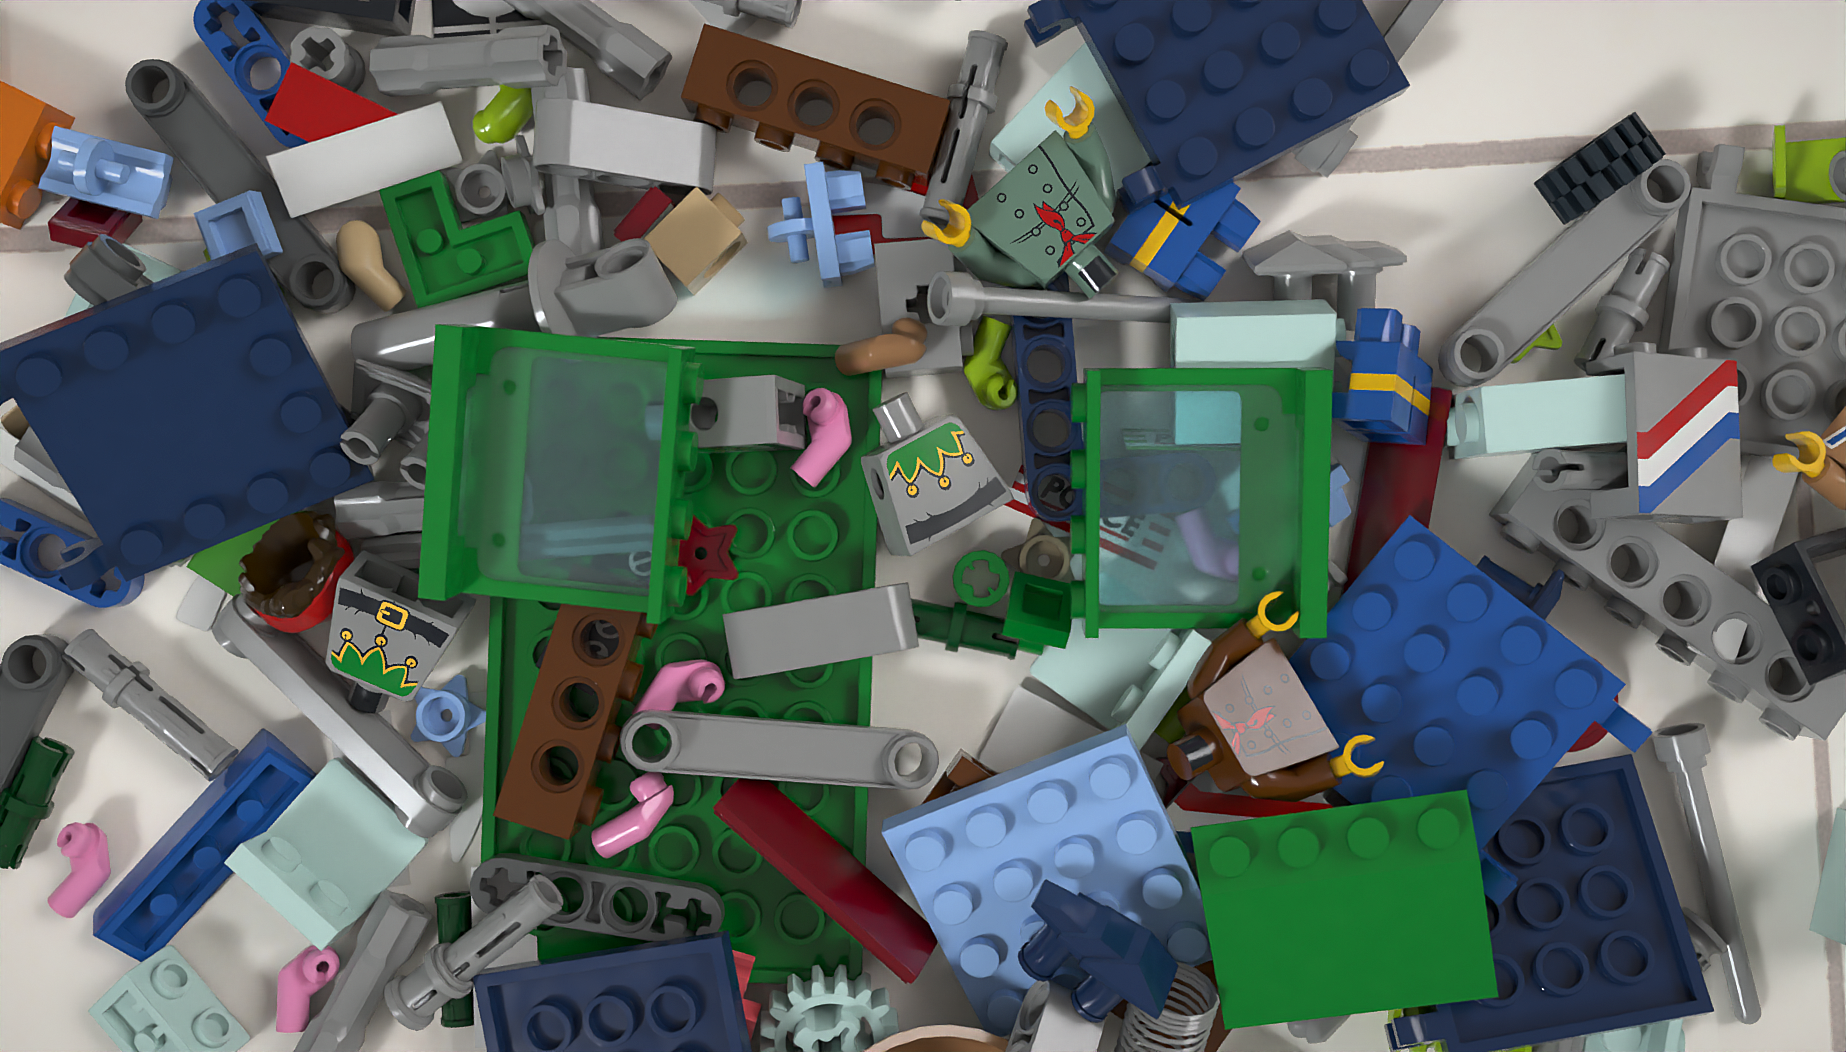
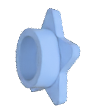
M459 674L456 675L441 690L420 688L414 697L418 705L416 710L417 724L411 733V739L414 742L429 740L440 742L453 757H459L464 752L468 730L486 722V711L469 701L466 677ZM446 709L452 712V719L450 721L444 720L442 716Z

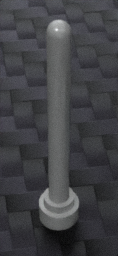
M938 271L931 279L927 295L928 312L932 322L936 325L965 326L970 320H977L981 314L1170 323V303L1204 302L1200 299L1099 293L1090 299L1085 293L983 287L982 283L979 280H973L970 274L953 271Z
M1701 723L1679 724L1662 728L1652 733L1657 759L1666 763L1668 772L1675 773L1713 929L1729 949L1722 956L1720 955L1734 1014L1740 1022L1754 1024L1761 1017V1007L1702 768L1707 765L1705 755L1711 752L1706 728Z

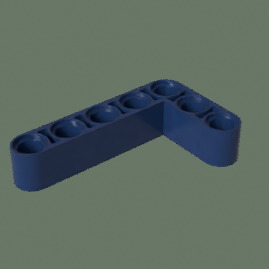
M1064 272L1046 290L1070 292L1068 274ZM1010 315L1015 382L1018 386L1017 407L1026 501L1034 515L1044 521H1070L1071 515H1082L1083 489H1072V500L1062 511H1051L1044 507L1040 502L1038 489L1041 481L1050 475L1061 476L1071 485V449H1083L1081 423L1071 422V384L1078 383L1072 318L1046 317L1042 319L1034 318L1033 316ZM1039 350H1047L1054 353L1059 358L1062 366L1060 377L1049 383L1034 379L1028 371V357ZM1046 412L1055 413L1063 419L1066 424L1067 435L1061 445L1055 447L1045 446L1034 437L1032 430L1033 421L1038 415ZM1190 452L1100 459V518L1180 512L1201 507L1210 499L1215 490L1216 477L1213 467L1204 457ZM1177 464L1191 468L1197 477V490L1188 500H1180L1174 497L1167 486V475L1171 468ZM1112 470H1122L1128 473L1134 481V496L1124 506L1115 505L1104 496L1102 489L1103 480Z

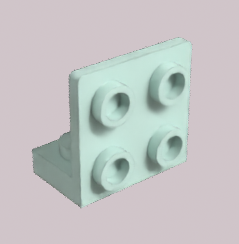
M1099 571L1100 603L1151 604L1106 571ZM1072 619L1071 632L1066 648L1061 649L1045 645L1042 656H1037L1029 671L1035 678L1107 729L1111 730L1126 724L1138 751H1140L1185 688L1197 662L1211 642L1193 629H1099V638H1085L1082 629V619Z
M337 757L330 760L266 832L241 843L224 863L313 945L322 951L350 931L377 901L380 893L387 890L425 848L429 840L412 833L404 827L396 816L394 806L342 758Z

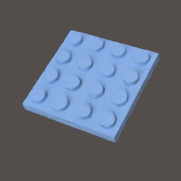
M1126 724L883 820L881 833L984 1031L999 1037L1012 1033L1022 1002L1031 986L1037 981L1022 969L1018 960V952L1046 924L1031 907L1045 879L1076 895L1081 892L1104 906L1108 905L1150 930L1176 962L1194 967L1213 960L1199 879ZM1072 955L1054 973L1055 975L1050 980L1074 991L1073 988L1082 982L1089 973L1080 968L1078 965L1079 960Z

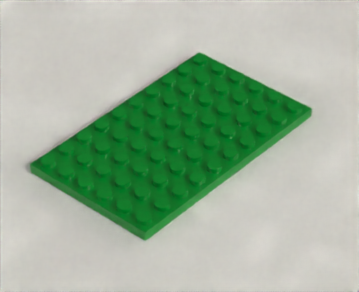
M598 337L695 347L694 363L703 364L704 380L777 375L805 385V396L811 390L825 388L838 394L846 404L852 436L851 445L815 488L790 468L806 449L724 453L698 452L694 472H685L683 499L692 500L693 514L708 528L734 524L737 527V533L729 549V556L739 572V577L733 581L710 578L695 595H685L682 607H674V614L658 625L652 640L642 638L635 660L636 663L644 665L642 678L633 701H622L615 724L623 727L630 716L633 715L632 711L664 665L673 662L703 659L716 664L720 668L725 681V689L722 696L718 700L706 704L702 700L678 702L672 711L871 726L873 656L733 679L722 614L875 588L878 517L861 465V457L880 446L881 426L873 408L882 403L883 369L852 376L844 375L839 371L835 363V353L841 346L837 344ZM545 356L537 358L534 364L527 474L534 486L533 500L535 512L530 524L616 517L619 510L628 511L633 515H655L661 440H651L648 435L646 408L649 401L664 400L667 369L594 361L571 364L561 358ZM806 416V432L808 447L812 443L810 436L808 419ZM699 547L695 551V556L703 560L707 556V550ZM631 552L613 553V554L623 555V554H628V553H631ZM595 555L521 560L520 568L525 574L569 579L574 563L586 562L591 564ZM626 568L608 569L640 579L634 572ZM490 596L481 863L499 853H516L702 883L712 887L720 895L724 903L725 917L718 932L729 931L732 950L755 956L748 983L787 984V977L791 974H795L803 982L811 980L812 966L815 965L820 966L825 977H833L839 964L846 965L847 979L855 981L863 971V945L713 813L714 805L738 778L661 772L666 785H672L673 803L647 838L610 858H604L596 851L592 843V832L597 827L627 812L639 803L630 791V784L636 778L649 772L637 769L629 763L622 752L621 744L613 763H602L595 786L604 789V795L593 825L590 827L583 824L581 831L571 839L567 840L493 816L540 668L535 665L551 637L561 603ZM575 686L572 688L569 696L571 708L581 717L592 718L599 706L597 693L594 691L591 696ZM643 725L634 733L632 749L641 756H655L666 747L668 731L663 726L659 730H655L647 725ZM555 746L550 754V766L553 772L563 779H574L579 767L578 759L574 752L564 746ZM769 780L866 866L869 787ZM535 872V875H542L540 872ZM559 877L552 882L562 896V911H575L582 906L584 891L575 879ZM624 887L616 891L613 898V908L622 920L636 922L646 916L648 901L639 889ZM660 892L661 908L654 921L655 926L664 927L663 920L667 914L680 915L687 918V929L693 931L698 930L702 921H712L711 914L701 911V900L691 899L685 909L666 907V904L671 895ZM540 924L537 926V929L529 932V934L537 936L538 960L653 942L547 924Z

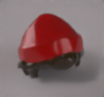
M303 510L280 518L262 535V539L253 545V551L243 556L239 561V565L245 571V573L242 572L238 577L239 584L241 585L240 592L243 594L244 601L253 607L267 624L277 630L296 633L332 620L339 577L354 561V555L350 544L335 529V519L330 514L321 515L313 510Z

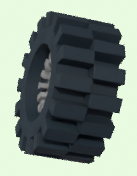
M1633 112L1563 160L1533 184L1562 224L1565 225L1633 181L1638 175L1662 159L1666 153L1638 114Z

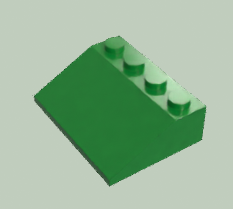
M1467 789L1191 827L1202 903L1225 1030L1498 997L1480 858Z

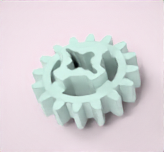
M839 964L833 977H825L820 966L815 965L812 966L811 980L803 982L798 976L791 974L787 977V994L772 990L769 994V1010L761 1011L760 1052H860L888 1036L897 1034L899 1031L897 1009L890 1007L889 991L885 987L872 991L871 975L867 972L862 973L855 981L847 979L846 965ZM863 1016L872 1028L870 1034L865 1032V1022L860 1020ZM787 1031L793 1033V1044L788 1038Z

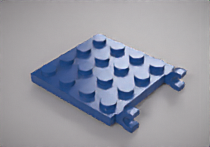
M1411 515L1408 516L1328 612L1327 638H1307L1288 660L1339 745V748L1330 752L1333 758L1342 755L1348 741L1355 736L1369 735L1375 738L1374 741L1368 744L1357 746L1352 751L1351 760L1354 765L1363 769L1370 768L1374 764L1384 761V766L1380 772L1368 778L1358 777L1350 773L1342 776L1341 785L1333 787L1353 805L1467 789L1480 858L1484 893L1499 906L1516 888L1518 878L1482 848L1594 720L1634 753L1653 733L1648 726L1613 700L1626 685L1622 680Z

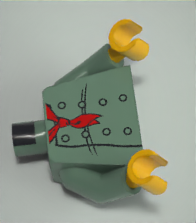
M1070 86V93L1075 98V108L1071 114L1063 117L1059 106L1051 100H1048L1045 105V113L1050 121L1066 130L1063 138L1056 130L1053 131L968 210L959 204L940 199L938 201L939 204L948 210L950 216L949 223L943 230H940L935 224L923 220L921 227L925 235L948 244V249L978 279L1014 289H1027L1034 285L1039 290H1045L1059 276L1066 272L1091 299L1119 274V271L1095 246L1115 222L1112 213L1117 200L1109 157L1095 125L1091 122L1095 110L1093 101L1079 89Z

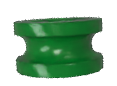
M985 550L972 551L962 556L955 565L952 575L953 587L958 596L967 604L976 607H987L1000 601L1007 592L1010 582L1009 570L1004 561L995 553ZM975 560L988 561L989 572L999 575L997 588L993 590L991 587H987L990 594L984 597L973 596V586L963 583L962 580L966 567L971 570L975 569L972 565V562Z

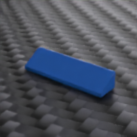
M262 728L241 750L230 766L205 789L95 909L93 913V936L139 962H143L165 947L234 872L224 863L241 843L266 832L317 774L274 734Z

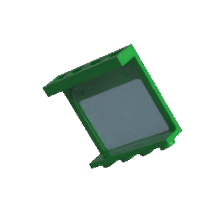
M435 324L418 598L445 601L460 593L643 612L647 613L646 623L661 624L674 614V607H682L687 589V568L678 566L680 540H688L693 518L692 500L683 499L685 472H694L698 456L697 432L689 431L691 404L700 403L704 385L703 364L694 363L696 348L466 324Z
M1321 367L1083 368V383L1071 384V422L1083 423V449H1071L1070 480L1071 489H1083L1082 515H1071L1070 552L1071 554H1082V580H1070V619H1082V629L1085 638H1099V629H1228L1241 618L1251 620L1258 614L1257 608L1260 600L1271 592L1279 591L1283 593L1277 598L1270 600L1265 607V616L1271 623L1282 624L1286 622L1289 616L1298 611L1297 621L1289 629L1299 638H1327L1333 370Z

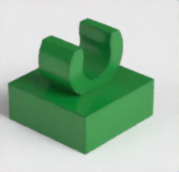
M1015 571L1010 588L1002 635L1019 639L1017 650L1042 656L1045 645L1065 649L1072 625V619H1070V583Z

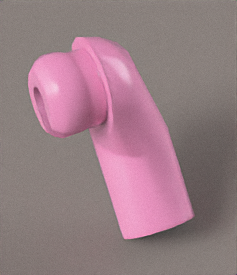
M703 659L673 662L664 665L632 711V714L651 709L672 711L678 702L702 700L706 704L718 700L725 689V681L720 668L716 664ZM656 723L645 724L655 730H659L662 726Z
M315 945L309 946L280 970L277 989V1032L294 1033L306 1030L310 1016V997L333 980L339 971V956L332 947L328 946L320 951Z

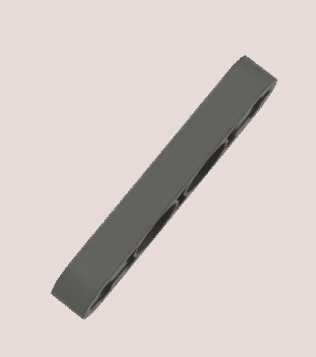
M499 853L488 858L474 871L470 881V894L475 905L483 912L489 914L519 891L513 890L504 900L497 898V888L487 885V878L494 877L500 872L501 868L508 870L509 881L525 885L530 882L529 880L534 876V872H540L542 876H545L551 882L559 877H570L575 879L584 891L582 906L570 912L560 910L556 914H552L541 924L653 942L718 932L725 917L724 903L720 895L712 887L702 883L516 853ZM624 887L639 889L648 901L646 916L636 922L622 920L613 908V898L617 890ZM660 892L671 895L666 904V907L685 909L691 899L701 900V911L711 914L712 921H702L698 930L693 931L687 929V918L680 915L667 914L663 920L664 927L655 926L654 921L661 908Z

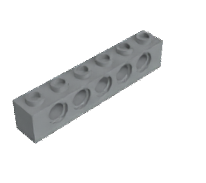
M1534 453L1529 457L1489 513V516L1504 526L1500 534L1508 542L1529 554H1533L1537 549L1554 561L1556 564L1552 568V572H1557L1559 569L1565 572L1564 582L1581 591H1586L1590 587L1608 600L1603 608L1611 616L1635 629L1640 624L1659 637L1655 645L1664 654L1686 666H1690L1692 662L1696 663L1711 674L1707 683L1717 692L1737 703H1742L1746 699L1763 711L1759 721L1773 732L1792 741L1798 735L1824 741L1827 739L1846 712V674L1809 685L1770 605L1654 522L1591 519L1590 493L1605 490H1559L1550 492L1540 489L1534 482L1533 476L1552 475L1551 470H1532L1534 459L1539 453ZM1565 509L1572 511L1578 520V532L1570 542L1561 536L1558 529L1559 517ZM1619 546L1627 552L1630 561L1629 569L1621 579L1613 573L1611 568L1612 554ZM1671 584L1677 587L1681 596L1679 609L1672 616L1666 611L1663 603L1664 593ZM1729 619H1739L1747 624L1734 664L1723 660L1715 651L1712 642L1713 631L1717 632L1720 625ZM1687 642L1693 647H1695L1697 650L1705 654L1707 657H1704L1700 654H1697L1689 650L1687 647ZM1778 659L1783 667V679L1780 685L1773 689L1769 682V670Z

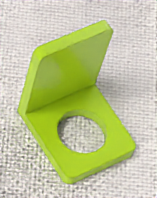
M1774 125L1772 141L1773 198L1812 204L1846 202L1836 195L1829 180L1830 162L1837 153L1846 150V137L1785 142V125Z

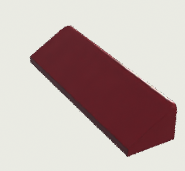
M1438 387L1431 388L1426 445L1368 442L1345 568V575L1348 581L1342 586L1340 598L1409 515L1429 529L1452 390Z
M738 778L714 805L713 813L905 984H912L919 976L938 944V940L929 923L769 780Z

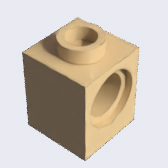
M697 186L644 238L650 243L656 257L694 296L748 243L743 233L738 229L745 221L743 216L719 192L709 200Z

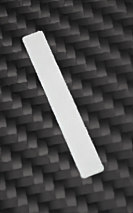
M1751 455L1742 480L1743 518L1728 521L1714 566L1757 596L1760 585L1750 566L1771 555L1799 472H1780L1773 466V458ZM1729 619L1720 625L1717 632L1713 631L1712 634L1715 651L1723 660L1732 664L1735 663L1747 624L1742 620ZM1687 642V647L1689 650L1697 654H1700L1704 657H1707L1705 654H1703Z

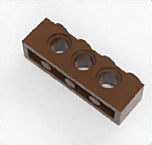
M705 23L681 94V99L688 112L695 114L693 121L711 125L717 129V132L729 133L731 126L755 133L754 141L768 148L790 152L792 145L815 151L814 159L818 162H823L826 166L850 171L852 164L877 171L875 179L904 190H911L913 183L927 187L950 111V100ZM752 81L765 82L772 88L769 98L758 106H747L738 100L741 89ZM811 100H823L831 105L833 112L826 122L813 126L803 123L798 118L802 106ZM880 118L891 124L894 132L889 140L879 145H872L859 137L860 127L870 119Z
M586 562L574 563L569 578L649 588V582ZM561 604L493 816L567 840L581 831L583 824L590 827L593 825L604 795V789L595 786L602 763L612 764L620 746L622 726L616 725L615 722L622 701H633L642 678L644 665L635 662L642 638L652 640L659 625L646 623L647 613ZM599 620L611 623L619 635L618 647L610 657L596 653L589 642L590 630ZM577 683L587 684L597 693L599 706L592 718L579 716L570 706V692ZM555 746L567 747L576 755L579 767L574 779H563L557 776L551 769L550 754Z

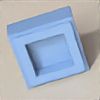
M249 190L194 213L211 260L255 243L260 248L265 260L283 253L261 192Z

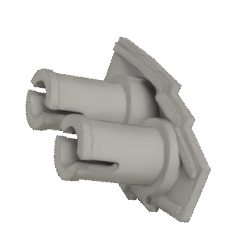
M1290 230L1242 252V258L1256 275L1274 276L1273 301L1312 300V276L1338 273L1337 318L1344 319L1347 331H1355L1357 309L1375 308L1376 273L1382 272L1383 267L1403 265V263L1407 262V255L1402 251L1379 241H1344L1332 235L1302 236Z
M357 359L354 362L351 418L356 421L341 435L343 440L340 444L345 454L357 463L372 465L378 461L381 453L394 439L413 448L400 463L403 464L400 467L403 477L414 487L425 490L432 384L409 372Z

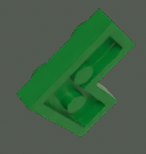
M440 170L378 190L417 308L528 280L529 260L535 243L526 216L520 210L463 229L446 175Z

